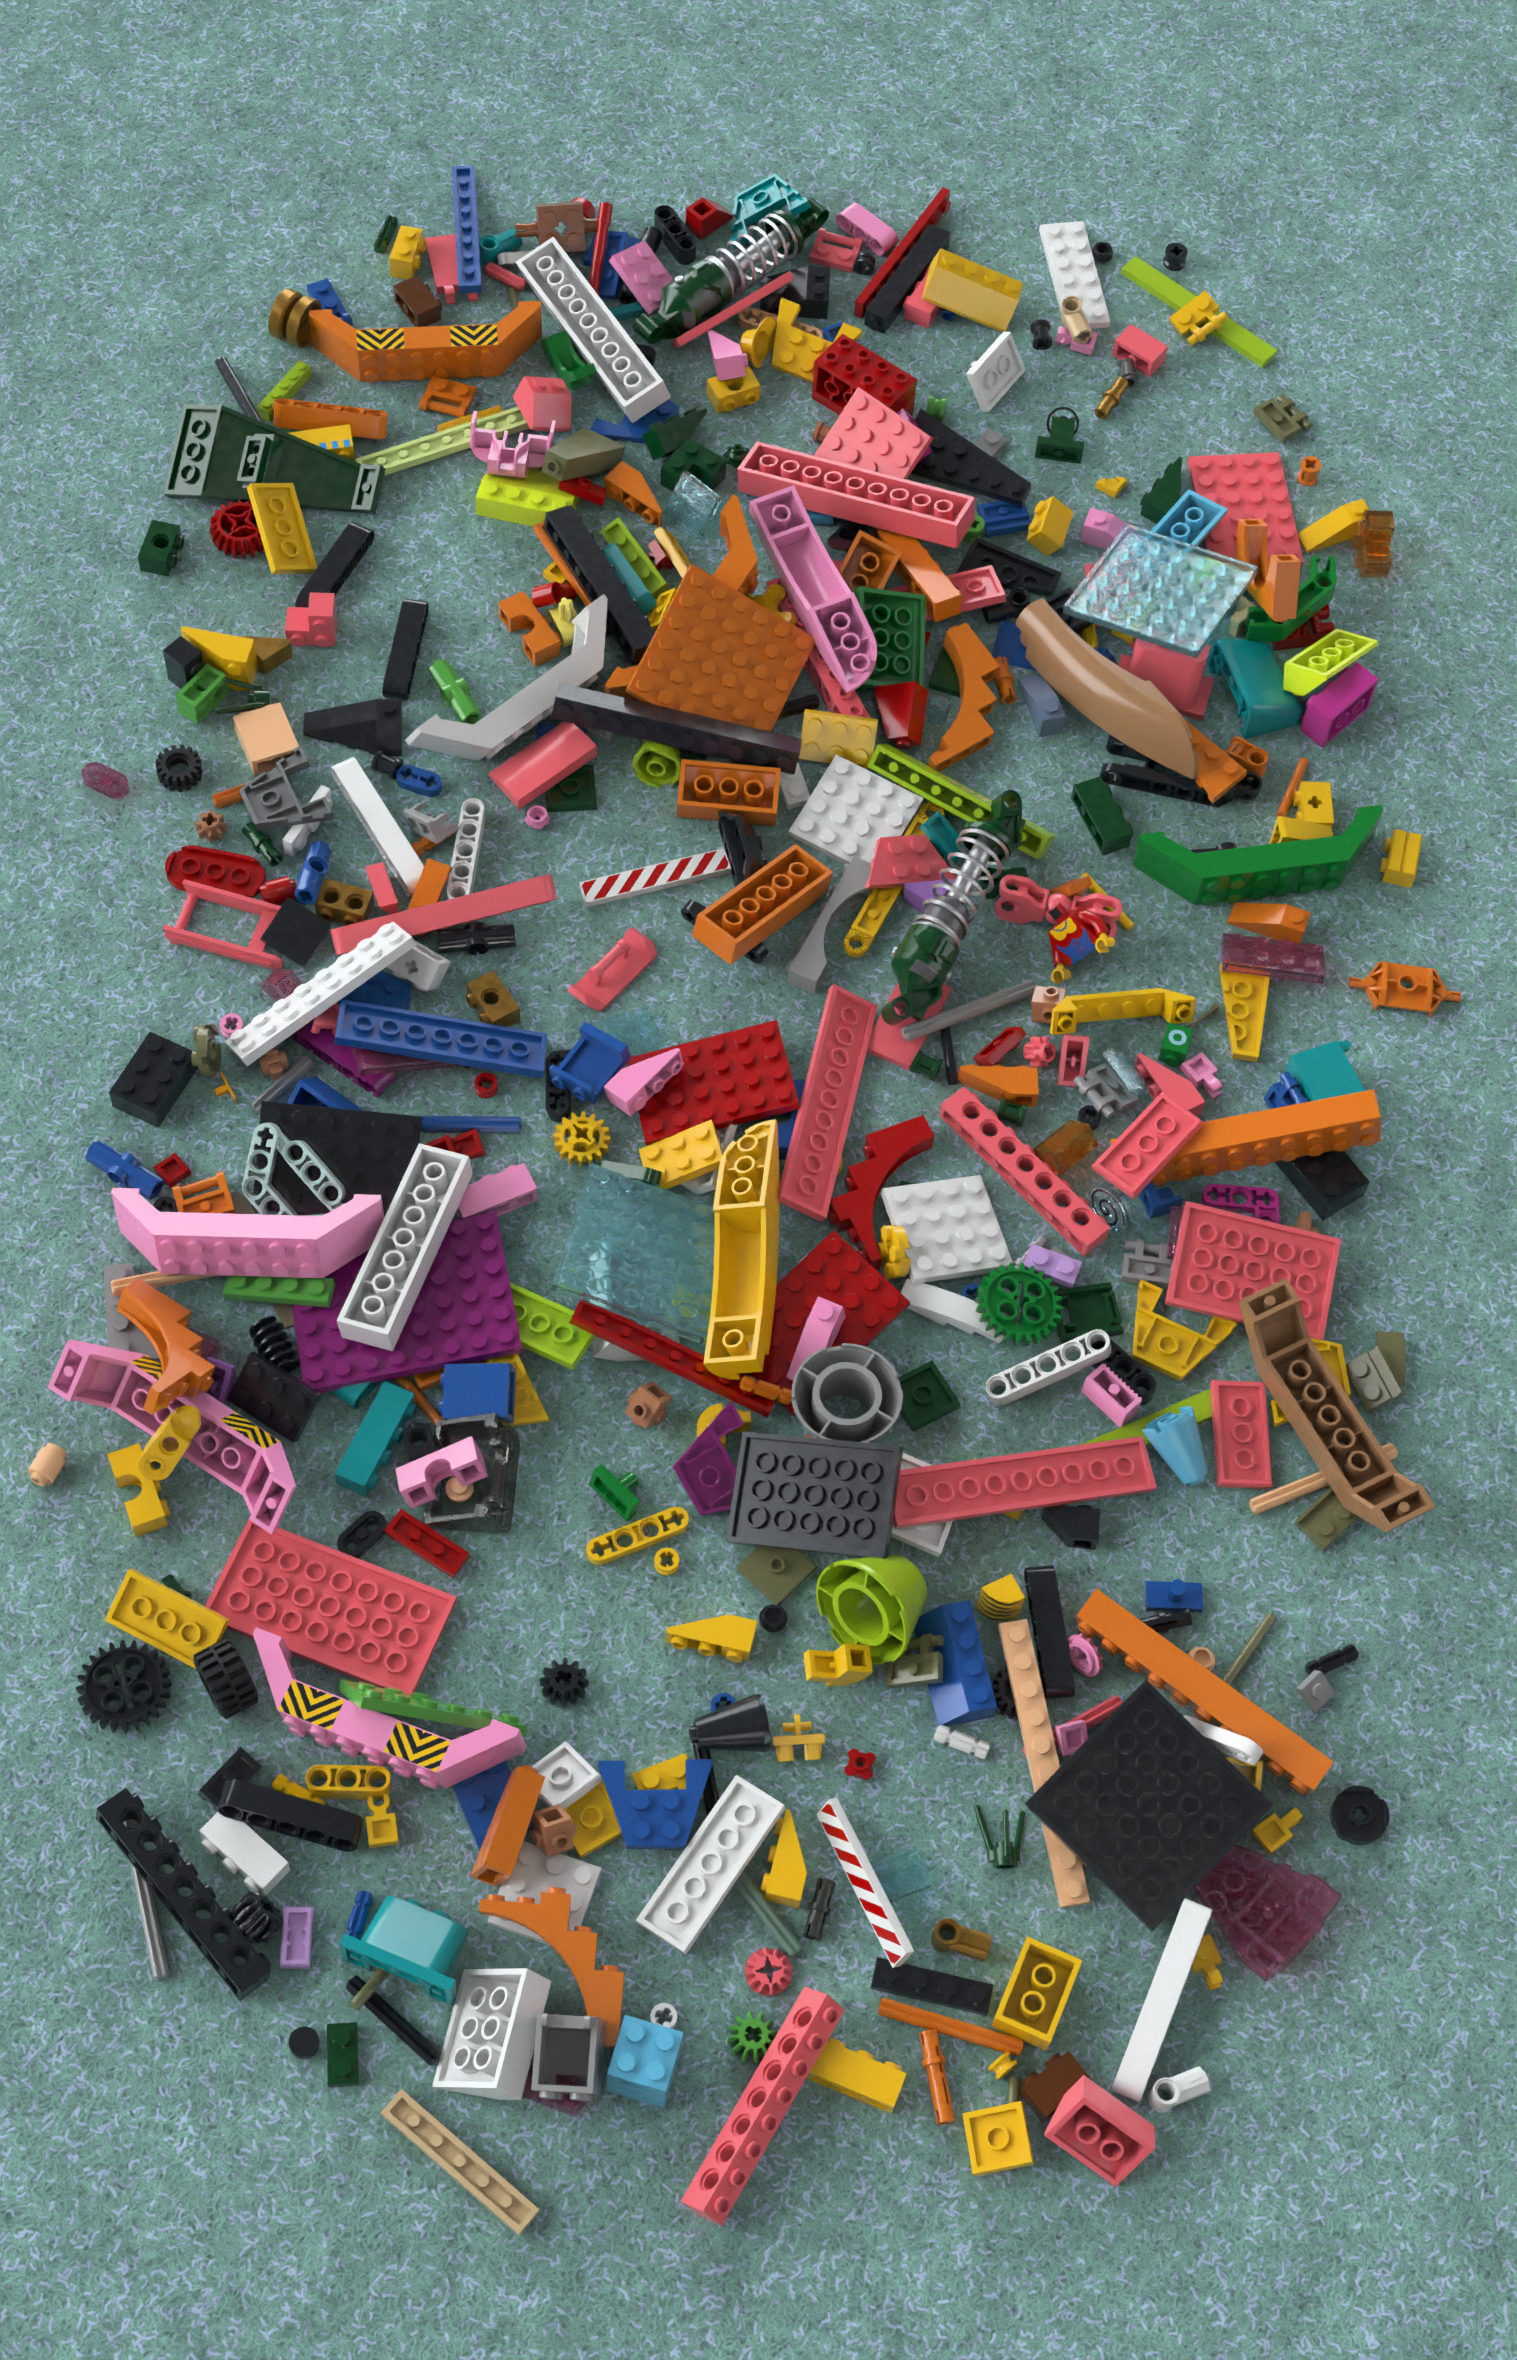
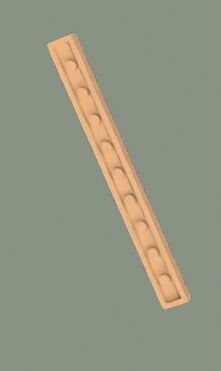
M1027 1619L999 1623L998 1629L1035 1793L1060 1768L1028 1621ZM1041 1822L1060 1908L1088 1904L1090 1898L1082 1862Z

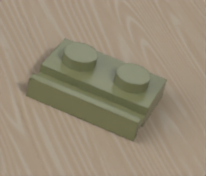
M1376 1346L1370 1352H1365L1346 1363L1347 1373L1368 1412H1374L1393 1401L1394 1398L1405 1394L1380 1347Z
M1330 1487L1295 1520L1294 1524L1303 1530V1533L1324 1551L1359 1516L1345 1509Z

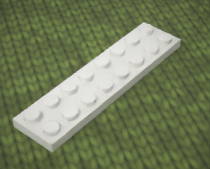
M394 922L383 925L375 935L369 939L362 940L354 950L348 954L341 955L333 965L327 969L320 970L312 980L306 984L299 985L291 995L274 1003L270 1010L254 1017L249 1025L233 1032L225 1043L246 1066H249L417 944L412 936Z

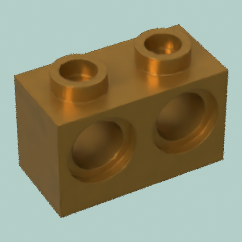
M324 879L315 902L316 915L327 922L337 921L344 923L346 926L369 919L375 905L373 891Z

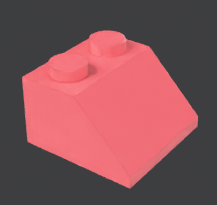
M524 376L513 395V399L530 429L550 431L552 420L556 421L555 432H569L571 430L572 395L563 379Z

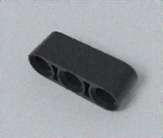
M668 205L658 206L654 212V227L662 232V241L676 261L682 265H690L696 260L695 238L672 207Z
M1110 1339L1111 1354L1105 1360L1092 1366L1097 1369L1101 1364H1106L1110 1371H1114V1375H1118L1122 1382H1126V1386H1130V1390H1134V1393H1138V1397H1142L1140 1406L1148 1404L1156 1389L1155 1379ZM1095 1341L1092 1344V1348L1096 1350L1102 1349L1105 1346L1103 1341ZM1117 1369H1124L1128 1374H1121ZM1136 1387H1144L1148 1392H1141Z

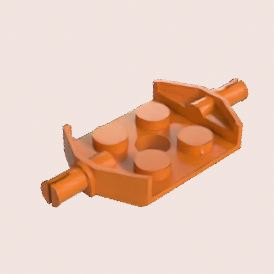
M1379 961L1369 976H1365V979L1349 977L1348 987L1360 988L1366 991L1375 1010L1379 1006L1429 1012L1428 1017H1431L1442 1001L1460 1003L1461 992L1446 990L1447 987L1443 985L1437 971L1432 968ZM1407 981L1411 983L1413 988H1404L1400 982Z

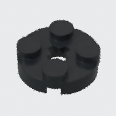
M1365 1786L1348 1787L1337 1795L1331 1805L1330 1821L1341 1840L1355 1845H1368L1380 1839L1386 1830L1390 1819L1388 1806L1383 1798L1380 1799L1378 1795L1374 1794L1375 1791ZM1356 1809H1361V1813L1367 1815V1818L1363 1819L1362 1822L1357 1821L1352 1815L1355 1814Z

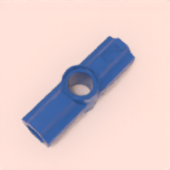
M322 840L318 842L313 841L310 844L303 868L297 875L298 883L294 895L297 898V902L303 905L316 902L323 878L329 870L328 862L332 851L329 848V844Z
M100 1140L93 1142L88 1148L85 1156L86 1161L107 1173L114 1183L118 1184L119 1182L120 1187L140 1189V1194L149 1200L155 1198L161 1192L164 1185L163 1179L142 1167V1164L133 1155L127 1152L121 1154Z

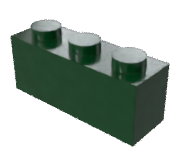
M1101 776L1075 784L1071 800L1101 854L1106 855L1129 847L1133 836V828L1129 822L1125 821L1121 806L1115 803L1109 785L1104 783Z

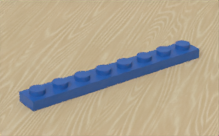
M474 165L452 166L459 293L482 292Z

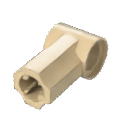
M1076 296L1064 298L1061 305V322L1067 326L1074 342L1079 344L1086 343L1093 336V331L1082 310V301Z

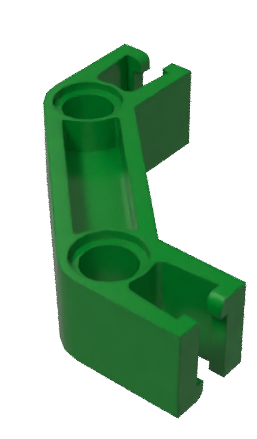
M1311 556L1307 570L1308 580L1299 586L1296 619L1276 622L1271 619L1262 607H1249L1245 621L1246 628H1248L1246 639L1250 641H1282L1326 606L1333 598L1337 582L1335 556H1328L1326 566L1322 569V572H1319L1317 569V562H1320V557Z

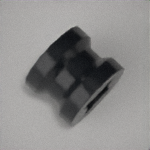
M1180 243L1169 244L1165 250L1164 266L1170 271H1180L1183 269L1188 252L1187 248Z

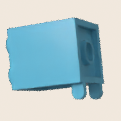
M625 2015L608 2068L606 2091L665 2108L682 2051L684 2032Z

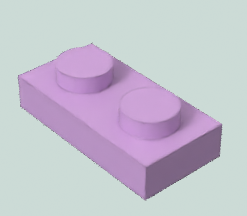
M1031 1244L1024 1262L1025 1270H1029L1033 1265L1035 1274L1043 1270L1044 1275L1042 1278H1052V1282L1071 1289L1074 1286L1082 1264L1079 1260L1035 1244Z

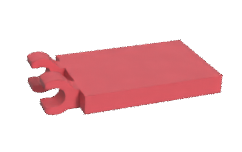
M456 234L425 238L427 240L426 249L437 294L444 293L447 305L455 304V291H459ZM477 292L467 293L469 302L478 300Z

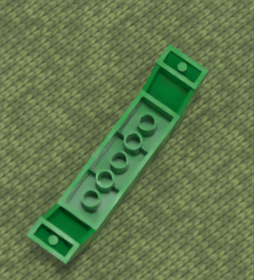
M1382 805L1358 807L1354 820L1344 833L1339 836L1194 853L1167 838L1164 831L1140 834L1133 858V865L1193 905L1203 904L1204 906H1211L1217 902L1227 901L1228 903H1235L1241 899L1251 898L1259 900L1265 896L1273 895L1283 897L1289 893L1296 892L1307 894L1313 890L1320 889L1331 891L1340 887L1374 837L1383 807Z

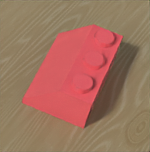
M1085 2075L1064 2094L1045 2130V2137L1115 2187L1155 2149V2126Z

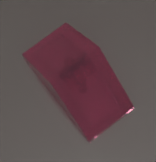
M275 969L257 985L277 1002L291 995L301 985V982L292 970Z

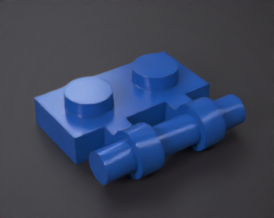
M1288 1071L1280 1075L1282 1082L1272 1084L1264 1097L1270 1109L1310 1102L1308 1097H1304L1299 1089L1300 1084L1296 1078H1292Z

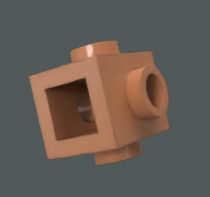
M1035 986L1031 1001L1032 1022L1051 1024L1052 1010L1066 997V988Z
M651 1381L632 1392L627 1400L629 1405L624 1413L631 1417L634 1424L645 1429L655 1424L659 1425L667 1415L665 1410L673 1397Z
M560 1804L533 1812L534 1830H531V1839L536 1848L539 1847L546 1857L558 1855L563 1851L574 1848L573 1835L576 1834L575 1825L572 1818Z

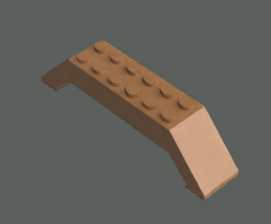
M1287 1278L1241 1299L1239 1306L1257 1373L1343 1507L1386 1533L1433 1510L1436 1506L1421 1483L1416 1484L1397 1472L1309 1337L1300 1306L1301 1300Z

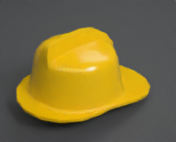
M765 318L757 329L747 330L741 337L739 343L741 351L747 354L748 361L752 362L755 368L762 366L764 359L774 346L777 326L774 318Z

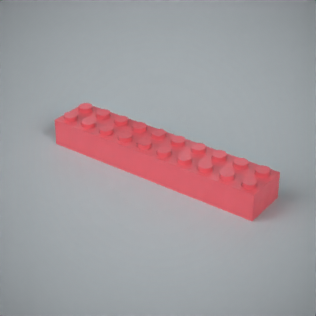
M758 441L737 469L738 492L763 497L794 485L807 510L956 549L975 520V497Z

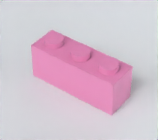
M525 1163L511 1165L500 1173L486 1175L479 1181L468 1185L456 1210L458 1218H467L496 1211L497 1216L537 1201V1187Z

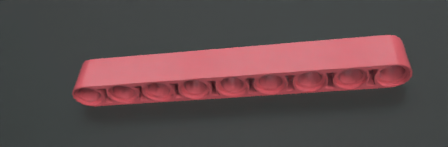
M548 874L330 930L336 955H342L354 950L362 940L369 939L378 932L380 927L391 922L397 924L413 937L547 903L558 898L552 875Z

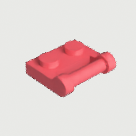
M820 228L809 256V262L852 273L856 257L860 254L863 246V238L856 237L854 239L827 232V229ZM824 241H828V242H832V243L844 245V246H847V247H851V248H853V249L850 250V249H846V248H843V247H839V246L827 244V243H824Z

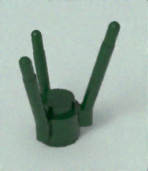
M226 677L224 678L225 682L251 689L253 692H248V704L216 708V713L224 714L256 710L269 705V690H262V684H250Z
M975 1805L976 1817L988 1851V1862H994V1868L996 1869L1016 1868L1017 1861H1020V1846L1025 1812L1020 1811L1013 1847V1842H1010L1008 1810L1003 1811V1842H997L996 1848L993 1849L980 1806Z

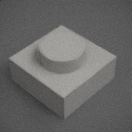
M1314 1670L1296 1688L1308 1708L1316 1712L1335 1694V1691L1322 1672Z

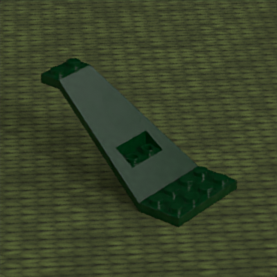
M184 404L163 494L171 498L210 499L238 502L240 499L246 503L250 499L247 491L250 483H293L300 508L376 513L386 468L382 465L357 463L223 405Z

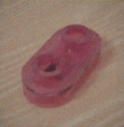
M92 762L85 765L82 769L81 774L84 784L110 798L118 799L124 797L129 791L127 777L112 768L98 762ZM94 776L99 777L98 779H91Z

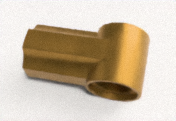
M951 1918L941 1919L931 1934V1943L935 1949L942 1952L952 1951L983 1962L987 1958L992 1942V1935L961 1926ZM939 1931H949L953 1939L950 1941L942 1939Z

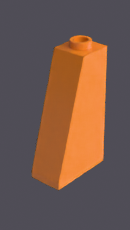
M523 1765L522 1767L518 1766L511 1772L472 1868L471 1878L498 1887L512 1876L545 1780V1776L538 1774L537 1769Z

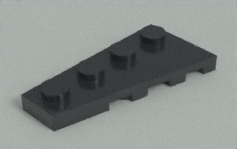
M975 537L956 572L959 573L992 565L1002 588H1024L1029 593L1052 596L1062 576V573L978 537Z

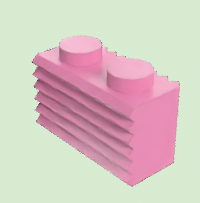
M1101 1364L1087 1376L1081 1391L1119 1428L1137 1415L1142 1401V1397H1138V1393L1130 1390V1386H1126V1382H1122L1118 1375H1114V1371H1110L1106 1364Z

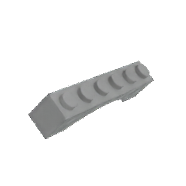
M854 856L850 864L843 866L839 883L835 882L829 893L831 897L828 902L824 901L819 909V918L817 921L813 920L807 932L809 934L806 940L802 939L796 951L798 953L796 958H791L785 970L788 973L787 983L815 995L826 976L827 960L824 953L826 935L839 916L856 904L866 901L873 889H866L865 884L870 876L871 863Z

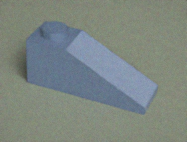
M1039 673L1018 677V685L1038 736L1043 737L1062 733L1066 716L1058 696Z

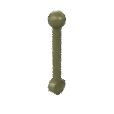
M1216 1003L1213 1004L1207 1012L1187 1027L1193 1029L1208 1016L1217 1012L1220 1007Z

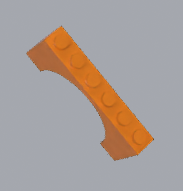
M1238 519L1234 567L1240 573V578L1237 577V579L1271 619L1276 622L1296 619L1301 561L1295 554L1270 555L1269 563L1267 551L1268 525L1262 519Z

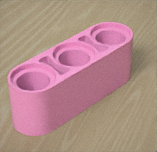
M852 203L836 216L837 225L855 239L856 237L863 238V245L878 256H882L899 241L897 233L890 226L857 203Z

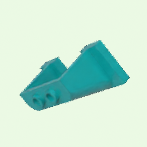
M386 1896L362 1939L359 1940L344 1933L339 1946L344 1961L371 1971L373 1966L424 1987L425 1995L452 2006L457 1997L455 1979L449 1976L466 1941L468 1930L461 1924L450 1920L451 1916L443 1911L435 1910L433 1913L424 1909V1905L416 1900L408 1899L404 1901L394 1896Z

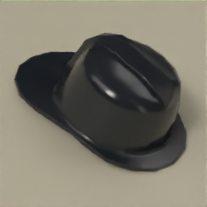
M847 520L828 538V545L830 548L845 550L848 553L859 530L872 536L875 527Z

